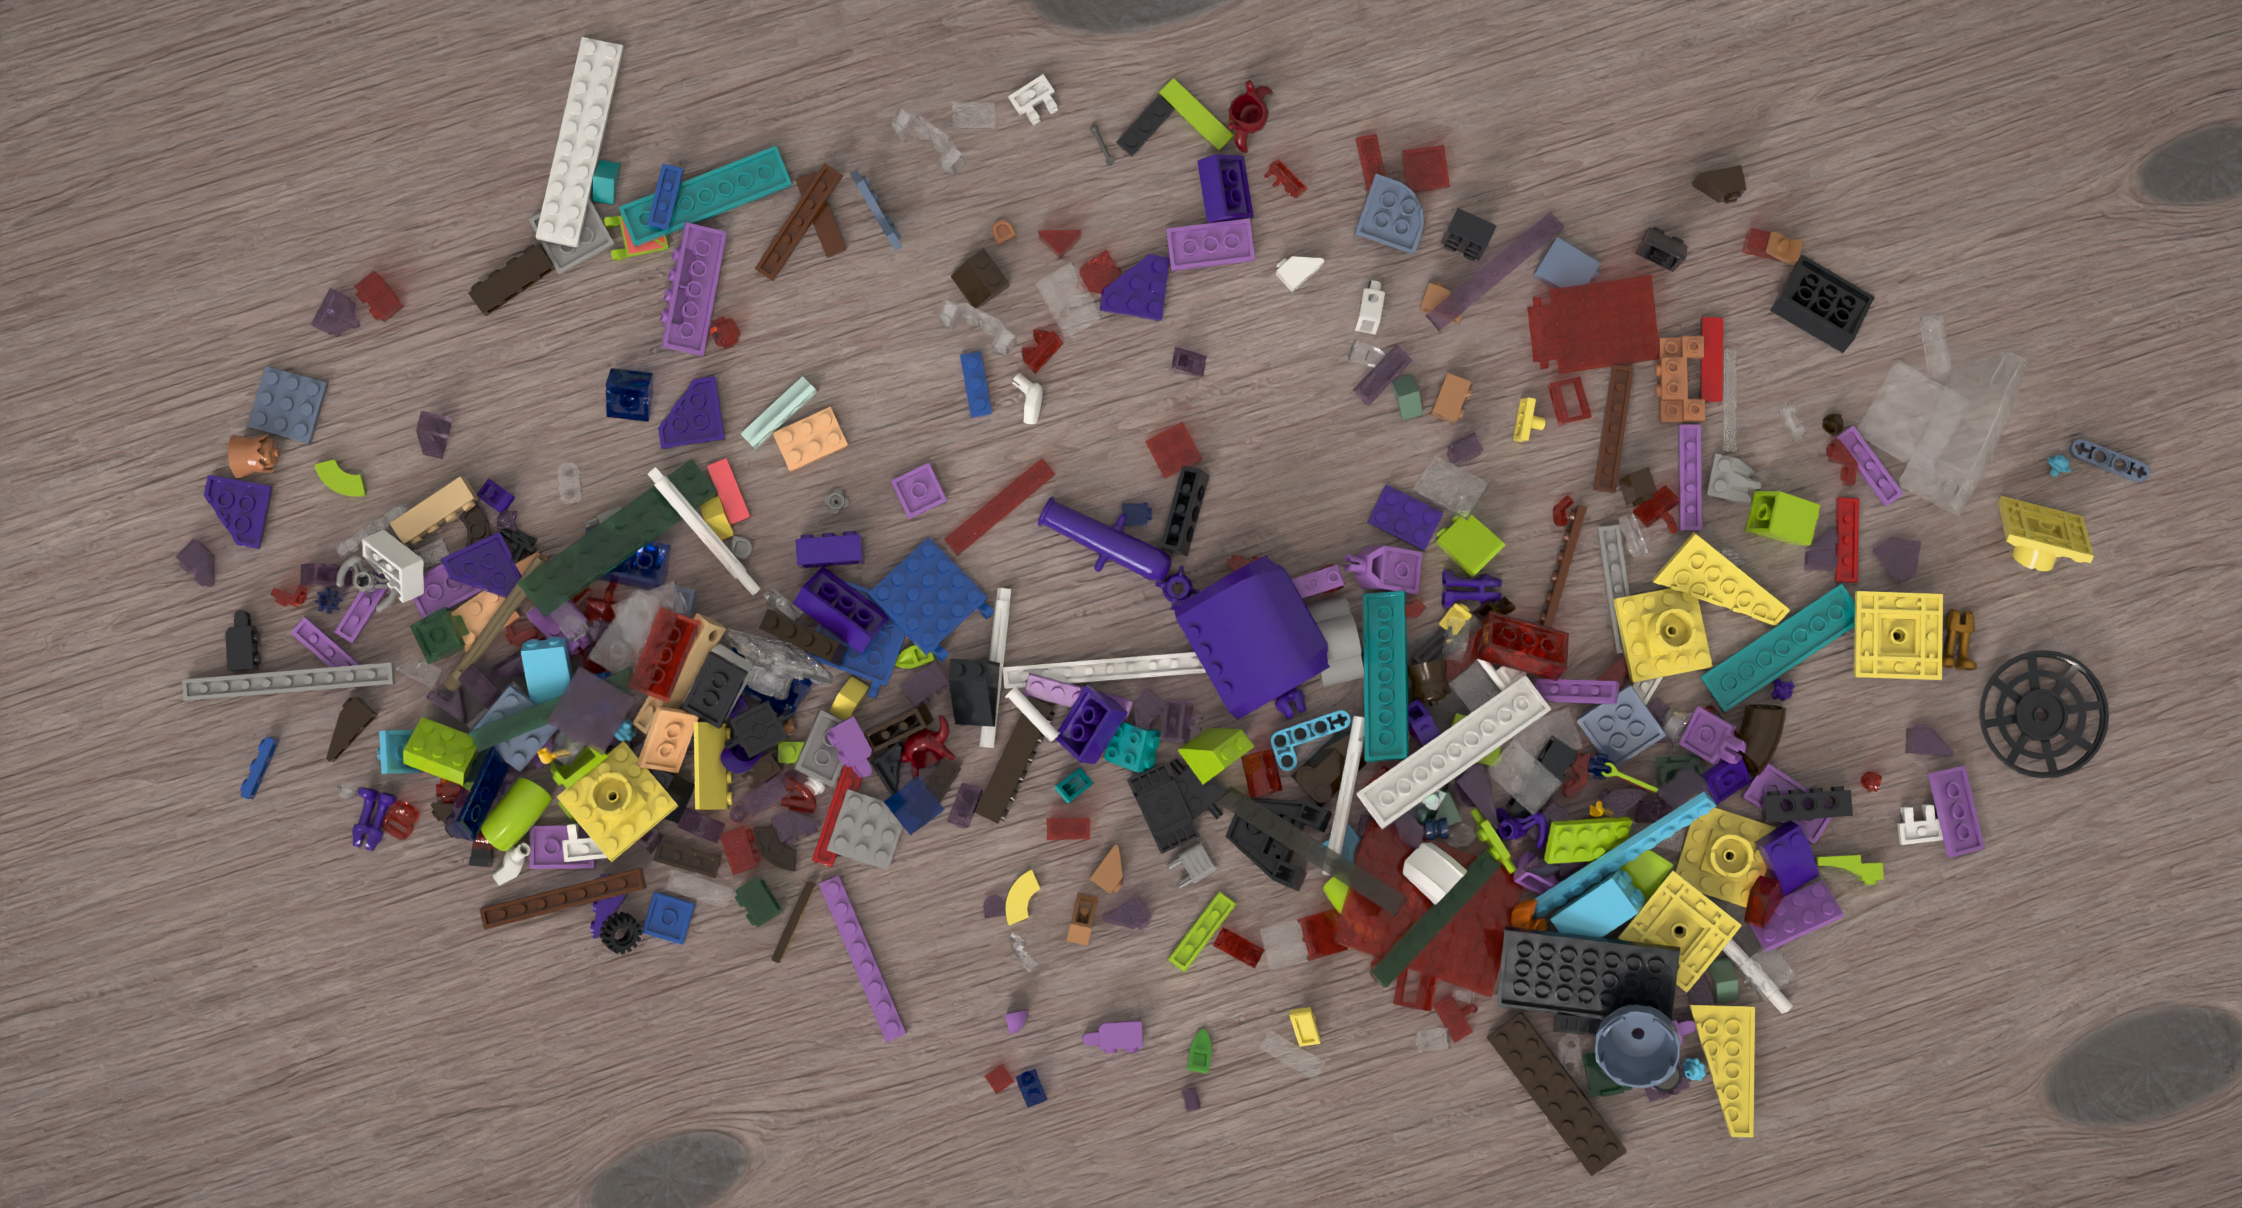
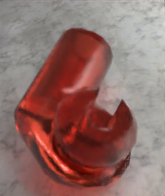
M1568 495L1553 507V521L1557 526L1563 527L1568 523L1566 510L1574 503Z

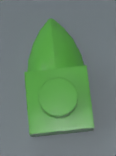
M1204 1028L1196 1034L1189 1049L1187 1070L1208 1074L1212 1044Z

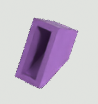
M1527 851L1513 861L1514 866L1517 868L1514 871V882L1541 895L1559 884L1544 859Z

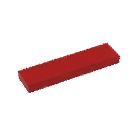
M1702 317L1701 336H1704V358L1700 359V399H1705V402H1722L1723 318Z
M1837 497L1835 582L1858 583L1859 498Z

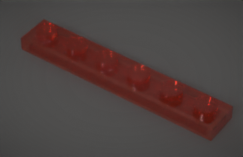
M1041 458L944 539L945 542L959 556L1056 474Z

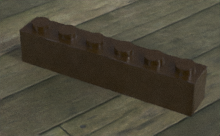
M1029 697L1028 700L1051 723L1055 715L1052 712L1053 707ZM1023 712L975 811L976 814L999 824L1000 820L1005 821L1009 812L1006 807L1009 801L1014 802L1018 790L1015 788L1018 782L1023 783L1028 772L1024 769L1028 762H1033L1037 753L1033 750L1037 743H1042L1044 738L1041 731Z

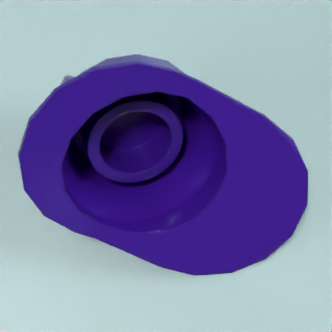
M740 744L729 750L725 747L721 753V762L728 771L743 773L755 765L763 752L749 759L745 749Z

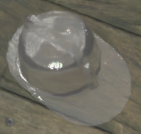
M1669 709L1665 715L1663 731L1672 740L1673 754L1679 753L1683 746L1679 745V742L1694 714L1693 711L1688 714L1681 710Z

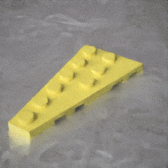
M1695 532L1692 533L1652 579L1653 583L1690 594L1695 598L1749 615L1754 619L1777 626L1790 611L1786 605Z
M1689 1005L1731 1137H1753L1755 1007Z

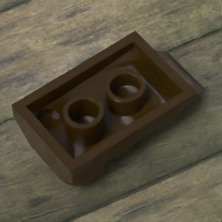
M1337 732L1291 775L1294 781L1320 807L1340 789L1351 732ZM1363 744L1358 771L1367 764L1365 761V744Z

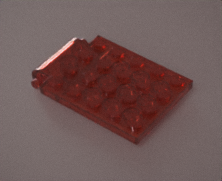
M1651 275L1549 289L1550 303L1542 304L1541 297H1533V306H1527L1533 362H1540V369L1549 368L1548 361L1557 360L1558 374L1659 359L1660 351Z

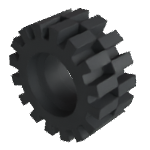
M616 912L613 913V918L609 915L607 917L609 921H603L602 923L605 927H600L602 932L600 934L601 941L616 954H619V952L625 954V950L631 952L632 946L634 948L638 946L635 942L641 941V938L638 936L642 935L641 925L628 913L620 912L619 915ZM626 926V934L621 939L616 940L615 934L617 930Z

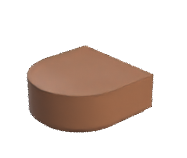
M997 221L992 227V234L998 246L1017 237L1012 225L1008 221Z

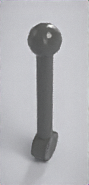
M1092 125L1090 130L1095 134L1106 157V164L1112 165L1114 159L1109 155L1098 133L1099 128L1097 125Z

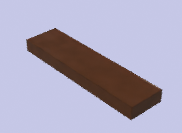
M815 172L795 179L802 196L815 178ZM826 201L814 219L813 225L828 258L846 251V247Z

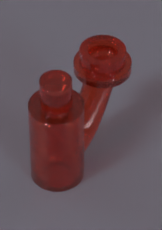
M795 776L788 777L786 790L793 792L796 789L804 797L793 795L790 798L782 797L781 806L789 807V810L815 813L817 799L814 798L813 793L803 784L796 781Z

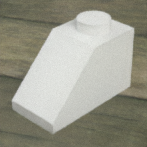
M1292 256L1289 260L1284 258L1276 266L1278 268L1276 276L1293 293L1321 268L1325 261L1323 258Z

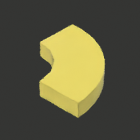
M1033 870L1019 877L1009 891L1006 901V917L1009 925L1029 917L1027 910L1028 902L1032 895L1040 890Z

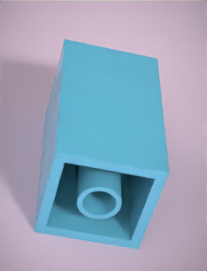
M1620 868L1561 906L1550 920L1560 933L1602 938L1638 914L1646 903L1645 897L1641 890L1636 889L1631 883L1630 875Z

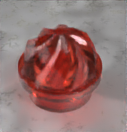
M1876 771L1866 772L1861 777L1862 787L1867 789L1868 792H1878L1882 776L1878 775Z

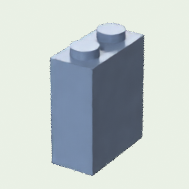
M1557 237L1533 277L1577 302L1579 298L1584 299L1590 288L1587 285L1590 280L1595 281L1601 270L1598 267L1601 263Z

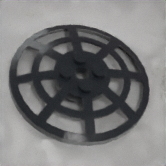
M2040 650L2017 655L2006 661L1993 673L1983 690L1980 700L1979 717L1985 741L1990 750L2003 764L2017 773L2043 779L2071 774L2082 768L2095 756L2104 742L2107 733L2109 710L2105 692L2099 680L2089 668L2069 655L2056 651ZM2037 657L2054 658L2071 666L2063 676L2052 671L2038 670ZM2028 659L2029 672L2017 676L2008 685L1998 678L2011 665ZM2078 671L2091 684L2097 701L2084 703L2079 690L2071 682V679ZM2038 677H2048L2057 680L2058 683L2052 691L2040 689ZM2029 678L2031 691L2021 696L2013 690L2017 684ZM1992 685H1994L2002 692L1997 704V718L1985 720L1986 700ZM2065 687L2073 694L2076 705L2066 706L2064 700L2059 696ZM2009 697L2017 703L2015 715L2003 717L2005 700ZM2038 709H2043L2046 712V718L2043 721L2036 717ZM2099 709V728L2096 738L2091 744L2081 737L2086 725V711ZM2079 713L2078 725L2074 733L2065 726L2068 714ZM2017 724L2022 732L2017 742H2014L2010 737L2005 725ZM1998 726L2005 741L2013 748L2007 759L1993 744L1987 728ZM2061 734L2069 740L2063 747L2052 751L2050 739ZM2030 738L2041 740L2043 753L2026 750L2024 746ZM2075 744L2087 751L2074 764L2064 769H2057L2054 758L2065 754ZM2020 754L2033 759H2045L2049 772L2030 771L2014 763Z

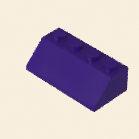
M824 566L806 582L793 602L794 605L861 654L874 641L890 619L877 605Z

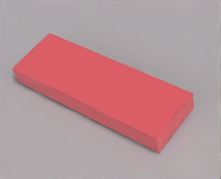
M725 458L708 465L707 468L730 525L750 518L751 516L728 459Z

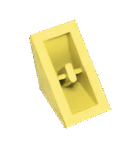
M719 496L699 503L704 521L721 540L734 536Z
M851 676L838 693L829 712L841 720L852 717L870 687Z

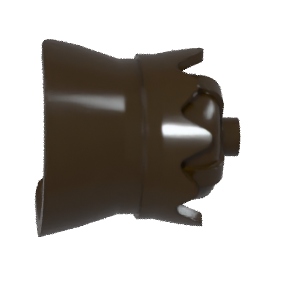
M1445 659L1407 666L1408 676L1413 684V701L1418 697L1421 702H1429L1430 706L1438 705V700L1444 699L1446 694H1451V688L1446 678L1447 663Z

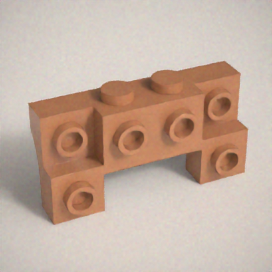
M1704 336L1658 339V363H1655V376H1658V384L1655 385V396L1659 397V423L1705 421V399H1688L1687 359L1704 358Z

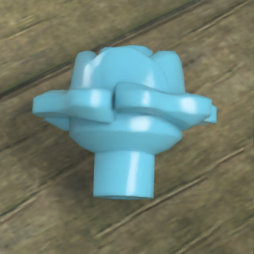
M2056 455L2055 457L2047 458L2048 463L2052 467L2049 472L2050 475L2057 477L2060 472H2071L2069 460L2064 456Z
M625 719L622 723L616 721L611 726L614 737L620 741H631L636 736V733L633 732L634 728L631 727L632 721L629 719Z
M1687 1057L1686 1061L1682 1063L1684 1074L1690 1080L1702 1081L1703 1077L1706 1076L1705 1065L1698 1058L1692 1059Z

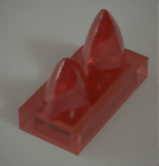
M1041 329L1033 330V336L1038 346L1036 348H1022L1024 363L1035 374L1064 344L1053 330L1050 332Z

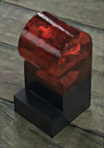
M476 826L474 829L469 866L492 867L494 846L485 838L480 826Z

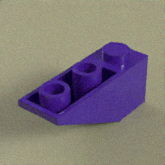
M1419 699L1408 705V730L1422 748L1441 734Z
M600 874V878L613 874ZM627 894L593 902V912H596L595 921L592 920L590 933H593V938H600V934H602L600 927H605L602 924L603 921L608 922L607 917L609 915L612 918L614 917L613 913L619 910L627 898Z

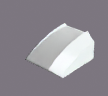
M1421 843L1405 860L1403 874L1435 905L1467 872L1456 860L1432 843Z

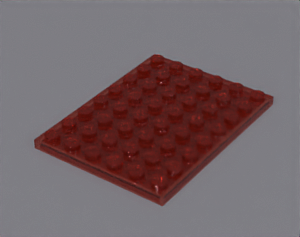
M1370 818L1332 942L1477 994L1491 997L1502 961L1505 926L1512 927L1513 925L1511 923L1512 911L1519 904L1524 886L1514 882V872L1509 874L1503 865L1434 840L1427 841V838L1391 824L1381 829L1375 819ZM1421 843L1436 845L1467 870L1466 874L1436 905L1403 874L1405 860Z

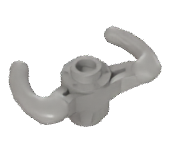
M352 555L345 560L337 574L336 585L338 587L344 585L346 573L353 566L355 570L354 587L361 592L371 593L376 589H390L387 585L389 580L381 579L364 567L362 558L357 555ZM395 588L390 589V594L383 602L376 606V610L382 612L395 601L399 592Z

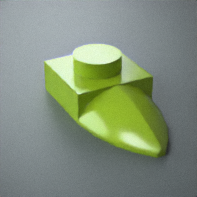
M913 645L898 655L895 666L900 668L921 667L937 661V658L932 652L926 656L916 645Z

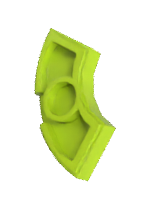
M335 459L314 464L320 479L333 491L350 497L367 496L362 475L345 473Z

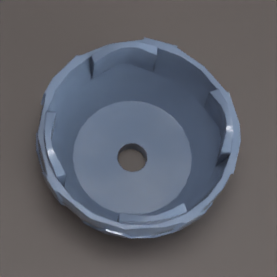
M1626 1005L1611 1012L1600 1024L1595 1036V1057L1599 1066L1615 1083L1621 1086L1649 1088L1663 1083L1676 1071L1675 1069L1680 1057L1681 1040L1675 1025L1661 1011L1650 1006ZM1641 1028L1644 1033L1642 1035H1635L1632 1030Z

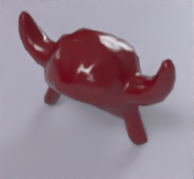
M1251 80L1246 82L1247 92L1237 96L1231 102L1228 109L1230 121L1228 128L1236 129L1234 142L1243 153H1248L1246 145L1248 134L1261 131L1266 125L1269 111L1263 99L1266 94H1273L1272 90L1267 86L1255 88Z
M939 715L940 728L938 731L924 728L909 735L905 741V751H902L901 762L911 763L913 781L919 779V769L938 762L944 756L950 760L955 759V755L944 745L949 736L950 729L946 718L942 715Z

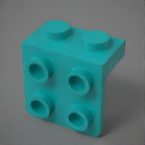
M1122 721L1106 747L1104 759L1135 772H1145L1152 769L1155 765L1157 747L1160 744L1161 731L1155 728L1142 729Z

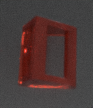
M1581 377L1553 382L1547 386L1559 427L1592 418ZM1574 384L1582 415L1569 418L1560 387Z
M1401 962L1393 1004L1431 1011L1439 969ZM1408 968L1422 970L1416 1004L1402 1001Z

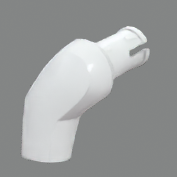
M1018 373L1013 379L1012 384L1022 390L1026 396L1023 422L1036 424L1043 398L1042 387L1039 383L1033 384L1021 373Z
M522 843L518 847H512L505 853L502 866L492 873L498 886L518 876L525 857L530 854L529 845Z

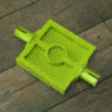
M1478 807L1472 810L1470 813L1477 822L1475 835L1481 843L1484 842L1488 847L1486 852L1491 860L1503 863L1509 874L1516 871L1517 868L1510 859L1511 855L1488 819L1486 820L1482 816Z

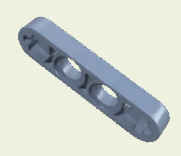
M2078 439L2069 446V454L2073 458L2133 482L2145 481L2150 476V468L2145 463L2087 440ZM2081 444V445H2082L2081 448H2082L2083 450H2086V451L2091 450V452H2090V453L2081 452V453L2078 454V453H2077L2078 450L2075 448V446H2079V445ZM2097 451H2101L2105 456L2102 463L2097 462L2094 458V454ZM2116 459L2123 460L2125 464L2123 470L2120 471L2114 467ZM2129 468L2134 470L2141 468V472L2144 475L2137 477V473L2132 470L2128 474L2126 472Z

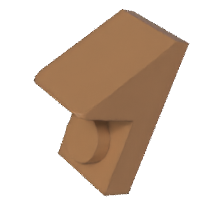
M1771 232L1766 253L1790 266H1794L1799 260L1803 240L1789 239L1778 232Z

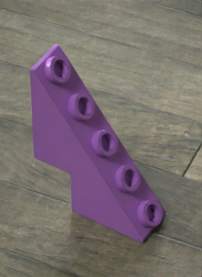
M1338 565L1291 579L1303 600L1345 585Z

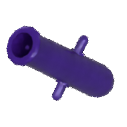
M1052 496L1047 501L1039 517L1038 526L1045 525L1098 553L1099 557L1094 566L1097 572L1103 569L1106 560H1112L1148 580L1161 581L1167 576L1172 565L1171 557L1164 550L1123 532L1122 528L1127 520L1125 514L1119 515L1115 525L1109 526L1056 502Z

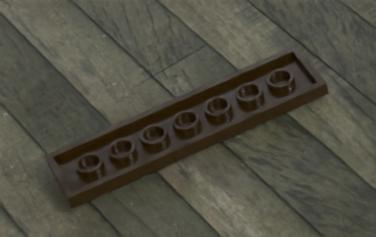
M1522 1012L1487 1036L1489 1042L1591 1176L1627 1152L1626 1148Z

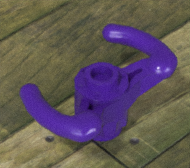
M1503 808L1494 810L1491 826L1501 841H1503L1502 838L1505 840L1522 838L1527 834L1529 828L1538 823L1540 833L1536 847L1542 849L1546 842L1548 825L1543 813L1535 812L1527 818L1509 816Z

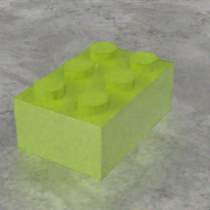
M421 717L403 750V764L464 786L481 754V743L469 734Z

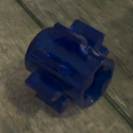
M326 587V592H317L320 596L314 602L319 603V611L322 612L326 608L327 614H332L333 609L340 610L338 605L343 599L337 597L339 591L335 590L331 593V589ZM327 597H330L331 605L327 604Z
M1598 753L1596 758H1590L1588 772L1593 773V779H1606L1601 774V771L1606 774L1610 773L1611 768L1608 765H1604L1605 763L1613 764V760H1608L1609 755Z

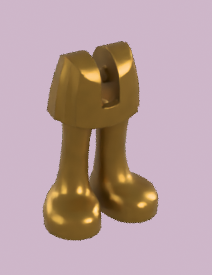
M1950 609L1944 625V630L1948 632L1945 651L1942 655V667H1955L1957 670H1976L1977 663L1970 660L1968 653L1971 633L1975 632L1973 612L1964 611L1960 625V611ZM1960 634L1959 651L1956 660L1954 658L1957 635Z

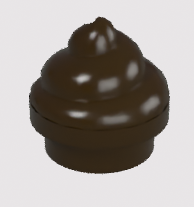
M1835 413L1826 415L1822 423L1823 429L1831 435L1841 432L1844 427L1842 415Z

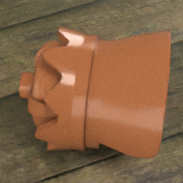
M268 434L253 438L232 435L228 443V460L233 475L236 478H242L254 472H273L271 467L278 464L280 450L276 448L274 439L267 438Z

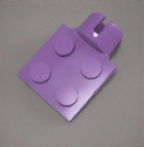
M562 589L527 612V617L546 640L551 637L566 638L568 652L572 655L580 652L577 649L579 646L584 650L590 643V637L583 630V627L588 624V620Z
M1700 706L1694 712L1679 742V745L1716 765L1720 759L1736 764L1743 757L1737 752L1740 750L1745 753L1746 743L1734 735L1736 726Z

